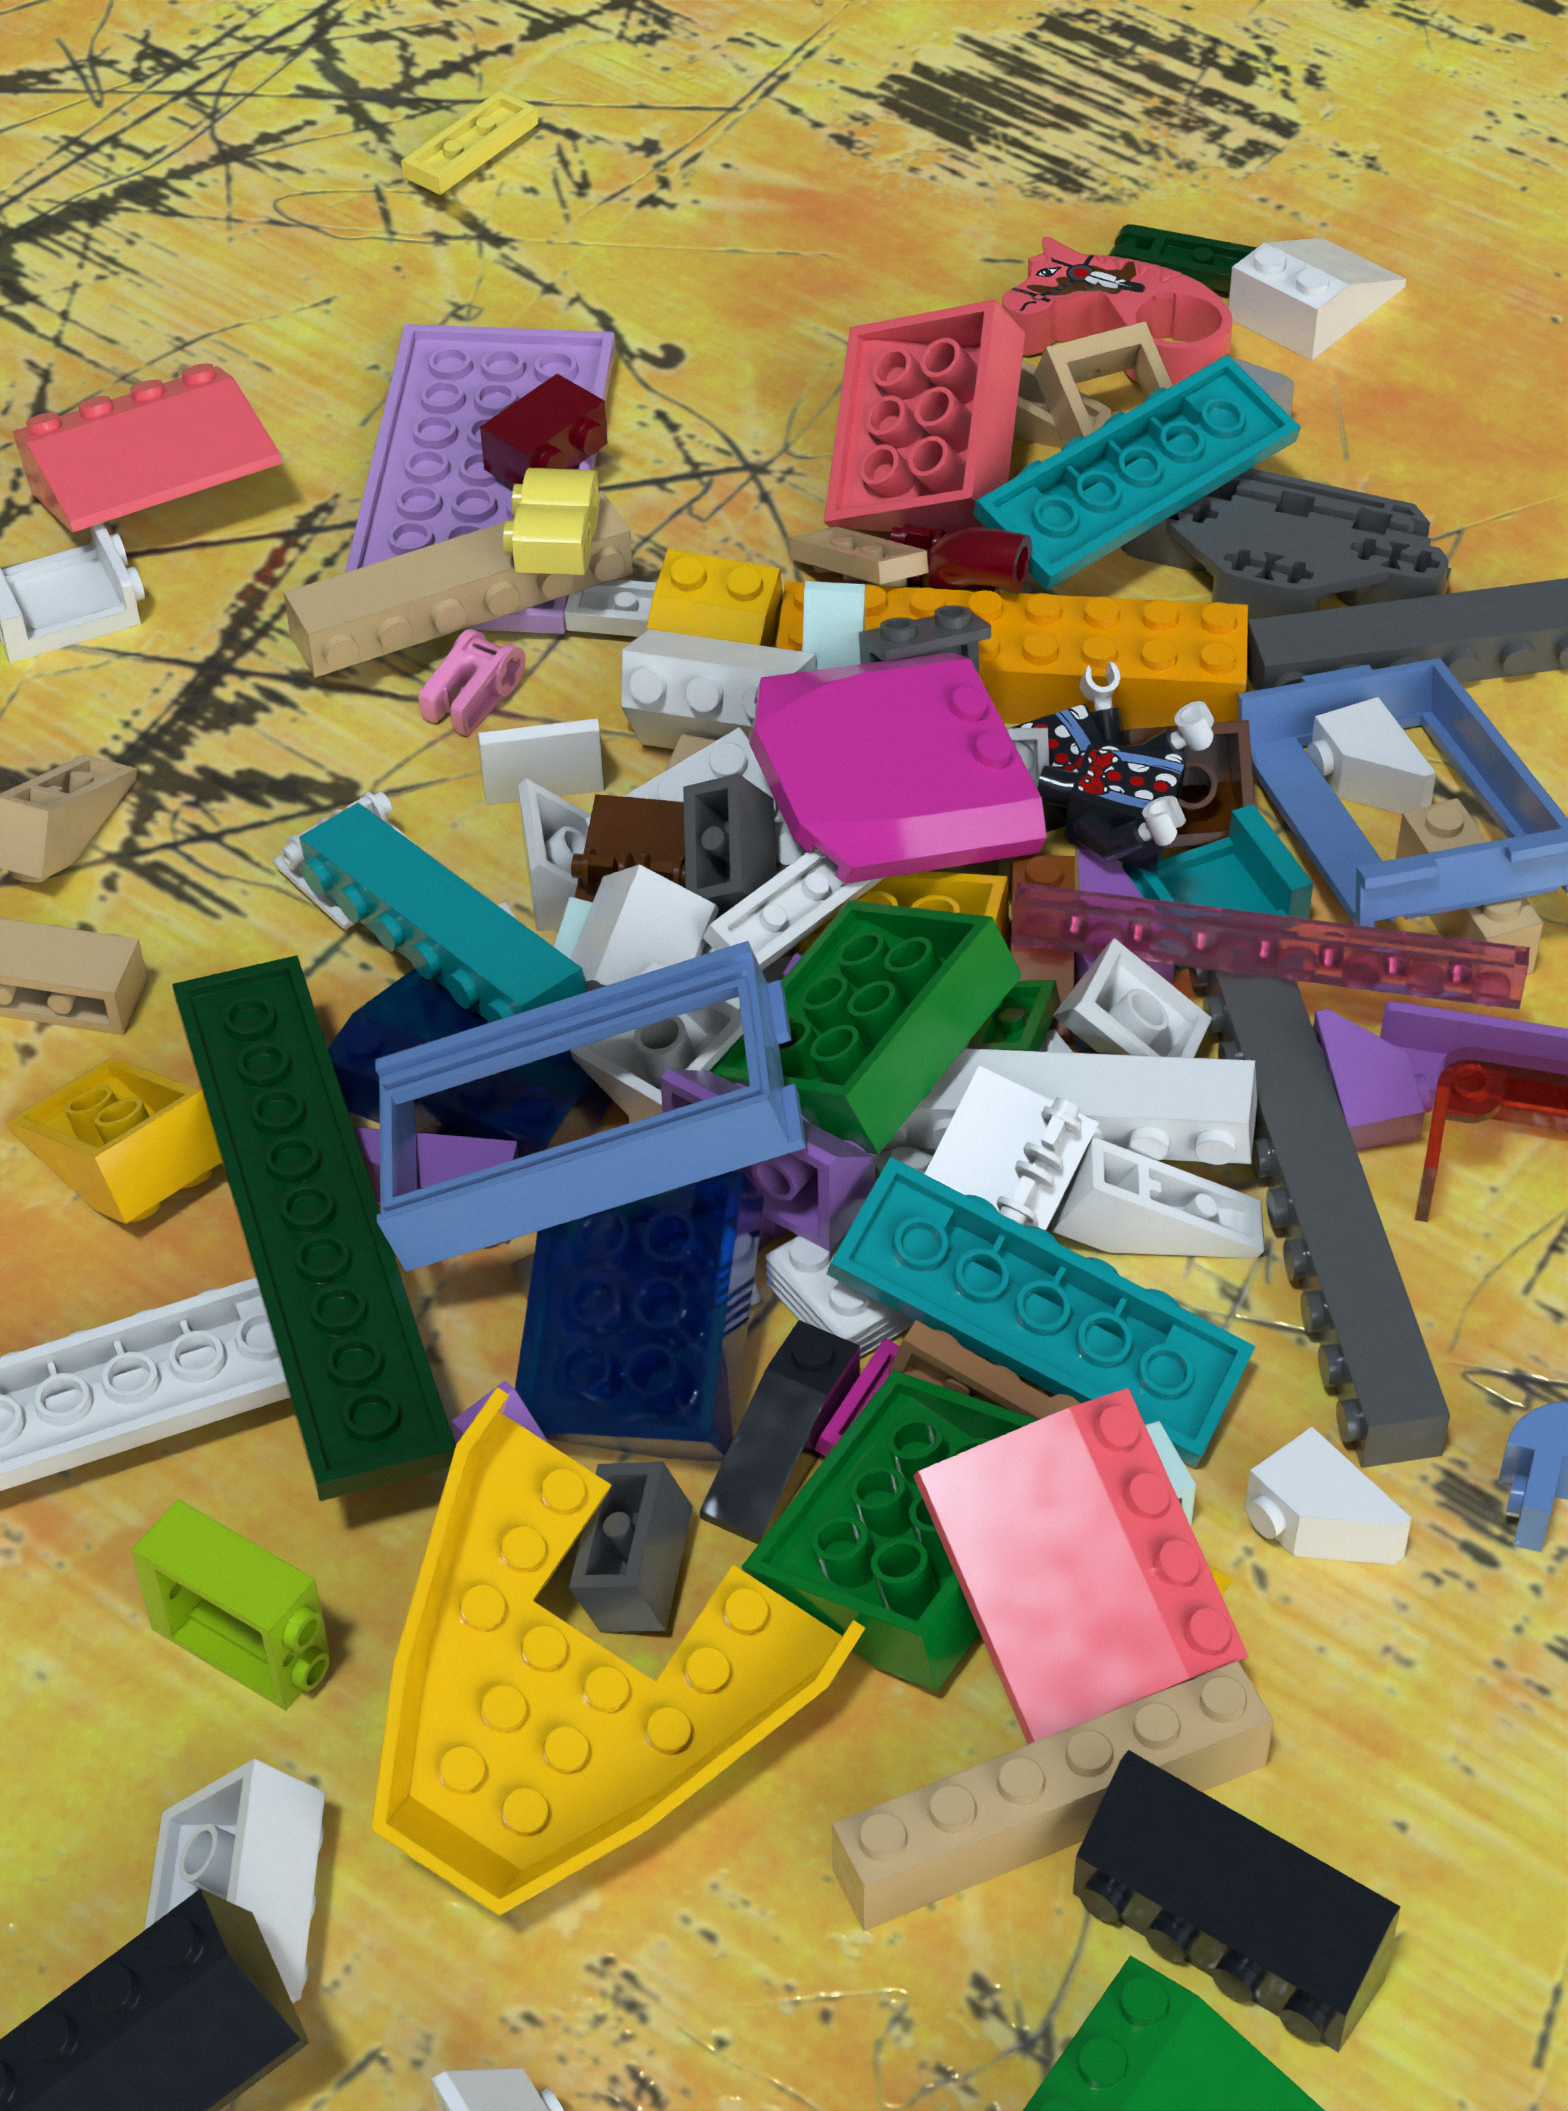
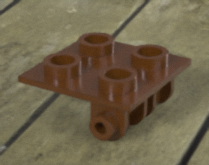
M595 794L584 853H574L571 862L572 878H578L574 898L593 902L603 876L639 864L686 888L684 802Z

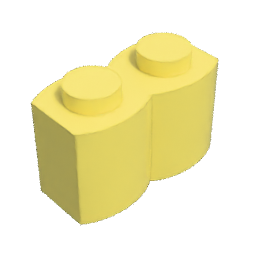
M528 468L523 484H514L512 492V514L514 520L505 521L503 548L505 555H513L515 572L585 575L599 514L600 500L597 470Z

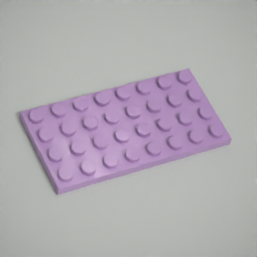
M404 324L345 572L514 519L512 514L513 487L484 470L480 426L555 374L565 377L605 400L606 404L615 354L614 332ZM597 453L591 455L573 469L594 470ZM569 595L464 630L471 628L478 631L565 634L564 612Z

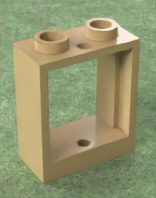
M1146 321L1045 348L1034 375L1064 446L1076 436L1086 437L1095 431L1075 383L1133 368L1145 399L1159 388L1164 387L1168 389L1173 386Z

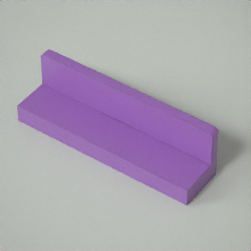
M1387 1001L1385 1003L1380 1038L1409 1054L1414 1075H1425L1430 1089L1432 1108L1568 1130L1567 1028L1397 1001Z

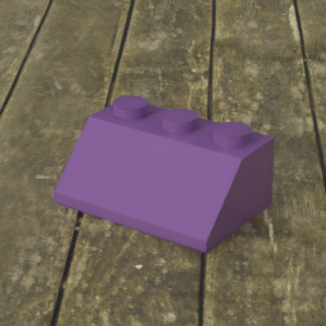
M668 1069L660 1077L662 1113L747 1086L740 1083H732L711 1071ZM802 1116L806 1142L805 1149L708 1178L711 1180L715 1191L830 1252L850 1229L875 1184V1157L868 1154L855 1142L842 1140L816 1127Z

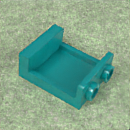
M1254 804L1231 811L1229 837L1160 860L1156 873L1122 862V868L1177 941L1175 969L1177 971L1188 968L1189 950L1197 949L1199 923L1273 914L1280 935L1308 926L1313 882Z

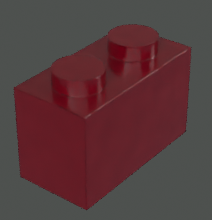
M555 374L480 426L484 470L514 487V484H523L528 468L573 469L608 444L605 400L565 377Z

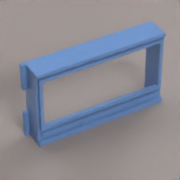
M1441 658L1374 670L1369 664L1302 676L1301 683L1238 694V721L1249 720L1253 774L1359 932L1374 930L1375 921L1385 919L1387 922H1394L1395 917L1400 916L1407 920L1556 892L1560 886L1568 893V818ZM1379 697L1402 728L1422 725L1506 835L1507 839L1382 861L1303 748V746H1308L1312 743L1315 716Z
M745 941L375 1059L380 1093L381 1213L377 1214V1223L404 1270L408 1272L805 1149L806 1142L799 1093L795 1084L784 1087L779 1044L790 1041L791 1033L785 990L781 980L767 983L749 941ZM739 997L750 1086L417 1190L415 1104L412 1100Z

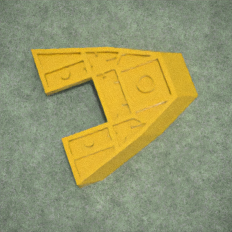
M497 1387L456 1444L393 1662L371 1831L496 1915L501 1916L649 1830L829 1687L865 1630V1627L853 1620L842 1636L732 1564L658 1679L654 1681L534 1602L607 1496L611 1484L504 1415L509 1394Z

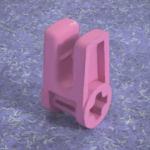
M471 628L465 630L459 635L452 650L419 692V709L422 718L431 723H437L447 713H450L453 729L463 736H470L501 700L511 694L517 687L525 667V653L523 649L512 644L501 647L488 642L485 635Z

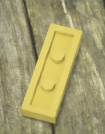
M499 90L402 159L403 178L439 195L443 194L538 125L537 107Z

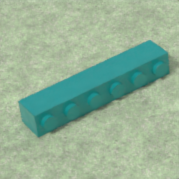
M359 802L299 836L305 863L301 865L302 875L315 894L319 896L326 895L340 906L350 921L353 923L361 922L376 934L386 949L389 951L397 950L413 963L421 976L427 980L432 978L450 991L454 1000L465 1009L471 1007L484 1017L488 1023L587 992L583 970L579 965Z

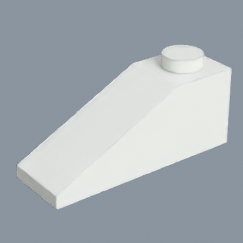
M1092 1137L1051 1220L1052 1232L1108 1253L1258 1258L1264 1252L1260 1199L1096 1137Z

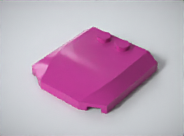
M949 652L894 661H881L761 677L755 693L754 704L756 703L749 745L793 839L809 853L819 849L838 865L835 876L843 883L848 884L1040 853L1047 838L1042 797L970 658Z

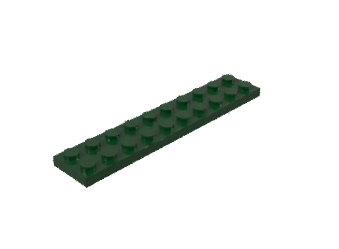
M298 955L172 984L175 1002L200 1089L203 1090L209 1120L319 1501L450 1468L456 1446L392 1247L377 1223V1214H380V1210Z

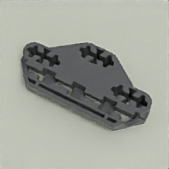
M1252 468L1121 546V549L1127 555L1137 559L1189 571L1209 572L1214 577L1212 603L1222 602L1226 604L1248 605V620L1318 611L1319 601L1330 599L1333 593H1336L1339 600L1348 606L1446 594L1451 574V568H1448V559L1444 552L1438 547L1431 546L1432 538H1428L1429 520L1415 504Z

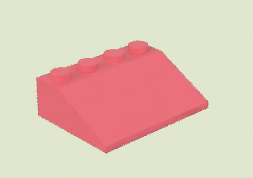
M996 300L850 327L824 522L829 527L838 526L848 529L891 532L894 526L903 528L905 523H910L913 526L932 529V535H935L938 529L945 530L946 535L950 532L970 527L986 528L973 515L976 500L1008 482L1025 332Z
M210 363L190 366L181 372V378L162 383L161 380H147L137 383L130 388L131 394L112 400L109 396H98L84 400L79 403V410L59 416L55 412L36 415L26 421L27 427L12 431L31 493L72 532L283 464L280 452L235 379L220 367H213V364Z
M1129 1388L1068 1407L924 1468L913 1475L1027 1744L1237 1660L1241 1662L1249 1657Z

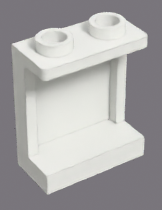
M100 523L90 527L92 542L90 544L2 570L0 567V643L10 663L141 624L136 601L145 599L143 586L136 568L133 566L126 569L125 567L128 565L127 556L118 533L109 535L104 524Z

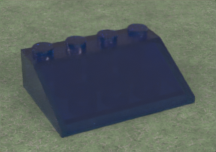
M416 968L412 969L354 1011L328 1048L348 1112L380 1124L379 1076L375 1068V1059L488 1024V1021L471 1007L468 1009L461 1007L454 1000L450 991L433 978L427 980L419 974ZM570 1050L412 1101L415 1104L416 1133L517 1141L519 1158L590 1136L613 1099L572 1058Z
M727 1172L537 1232L515 1390L546 1439L666 1459L723 1462L735 1436L764 1197L744 1173Z

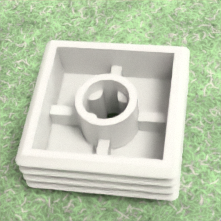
M847 1232L830 1252L801 1236H797L766 1255V1260L768 1261L766 1263V1268L768 1269L766 1272L768 1277L767 1285L799 1320L860 1345V1357L878 1347L884 1338L890 1340L910 1328L914 1323V1320L826 1275L829 1265Z

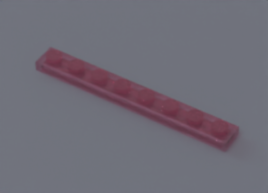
M1017 882L1013 903L1011 944L1100 955L1104 948L1115 938L1139 959L1147 962L1519 1010L1529 966L1530 947L1020 882Z

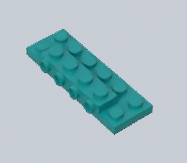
M1227 354L1168 389L1162 387L1155 390L1147 397L1143 404L1127 413L1121 411L1114 414L1100 429L1088 436L1074 437L1060 452L1045 461L1036 460L1031 462L1017 477L976 500L973 515L986 528L1001 529L1026 534L1031 537L1032 554L1028 572L1047 591L1296 442L1301 426Z
M891 1156L843 1239L826 1275L914 1321L918 1320L933 1330H941L950 1334L960 1345L998 1365L1010 1369L1015 1374L1055 1395L1066 1394L1075 1398L1081 1404L1129 1388L1144 1424L1148 1425L1160 1421L1181 1460L1193 1467H1196L1202 1458L1256 1347L1181 1308L1178 1302L1169 1294L1157 1289H1145L1120 1276L1117 1270L1109 1263L1094 1257L1085 1258L1058 1244L1056 1238L1044 1229L1035 1226H1024L999 1213L995 1206L986 1199L971 1194L964 1195Z

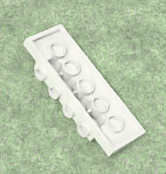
M248 1279L220 1289H210L200 1293L198 1296L160 1308L143 1310L122 1320L90 1330L76 1331L67 1337L1 1356L0 1491L290 1398L256 1279Z

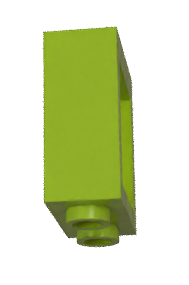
M177 1499L131 1549L152 1630L286 1711L303 1691L309 1692L320 1683L331 1660L315 1579L187 1503Z

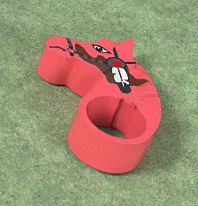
M1043 237V253L1028 259V279L1007 291L1002 297L1003 309L1025 332L1023 355H1034L1044 352L1046 347L1051 346L1056 341L1068 342L1146 321L1173 386L1227 354L1230 356L1233 319L1229 308L1221 298L1203 283L1180 272L1155 264L1116 256L1081 254L1053 238ZM1171 337L1173 340H1183L1189 342H1171L1161 340L1160 338ZM1133 368L1125 370L1126 374L1139 384Z

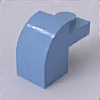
M1568 1402L1551 1403L1532 1410L1516 1423L1508 1437L1498 1483L1512 1486L1505 1515L1519 1518L1513 1546L1542 1552L1554 1497L1568 1500Z

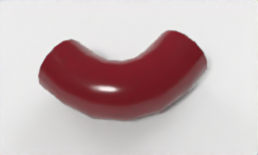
M978 527L950 532L942 536L927 550L929 573L920 575L919 588L978 591L977 585L1018 592L1022 588L1029 571L1032 554L1031 537L1026 534L1001 529Z

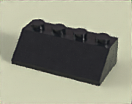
M1130 1750L1125 1753L1118 1764L1079 1848L1075 1861L1073 1894L1080 1898L1083 1905L1091 1913L1108 1922L1119 1921L1146 1938L1150 1946L1165 1958L1177 1962L1183 1960L1211 1976L1215 1984L1230 1997L1243 2002L1251 2000L1278 2016L1291 2033L1305 2041L1313 2043L1320 2041L1339 2053L1384 1983L1401 1906Z
M199 1889L1 2038L0 2111H220L307 2046L310 2042L253 1912Z

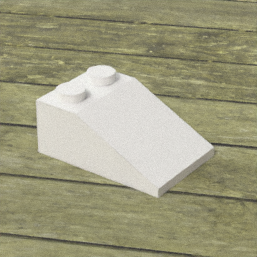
M1324 238L1264 242L1232 267L1228 308L1234 322L1313 361L1404 289L1406 278Z

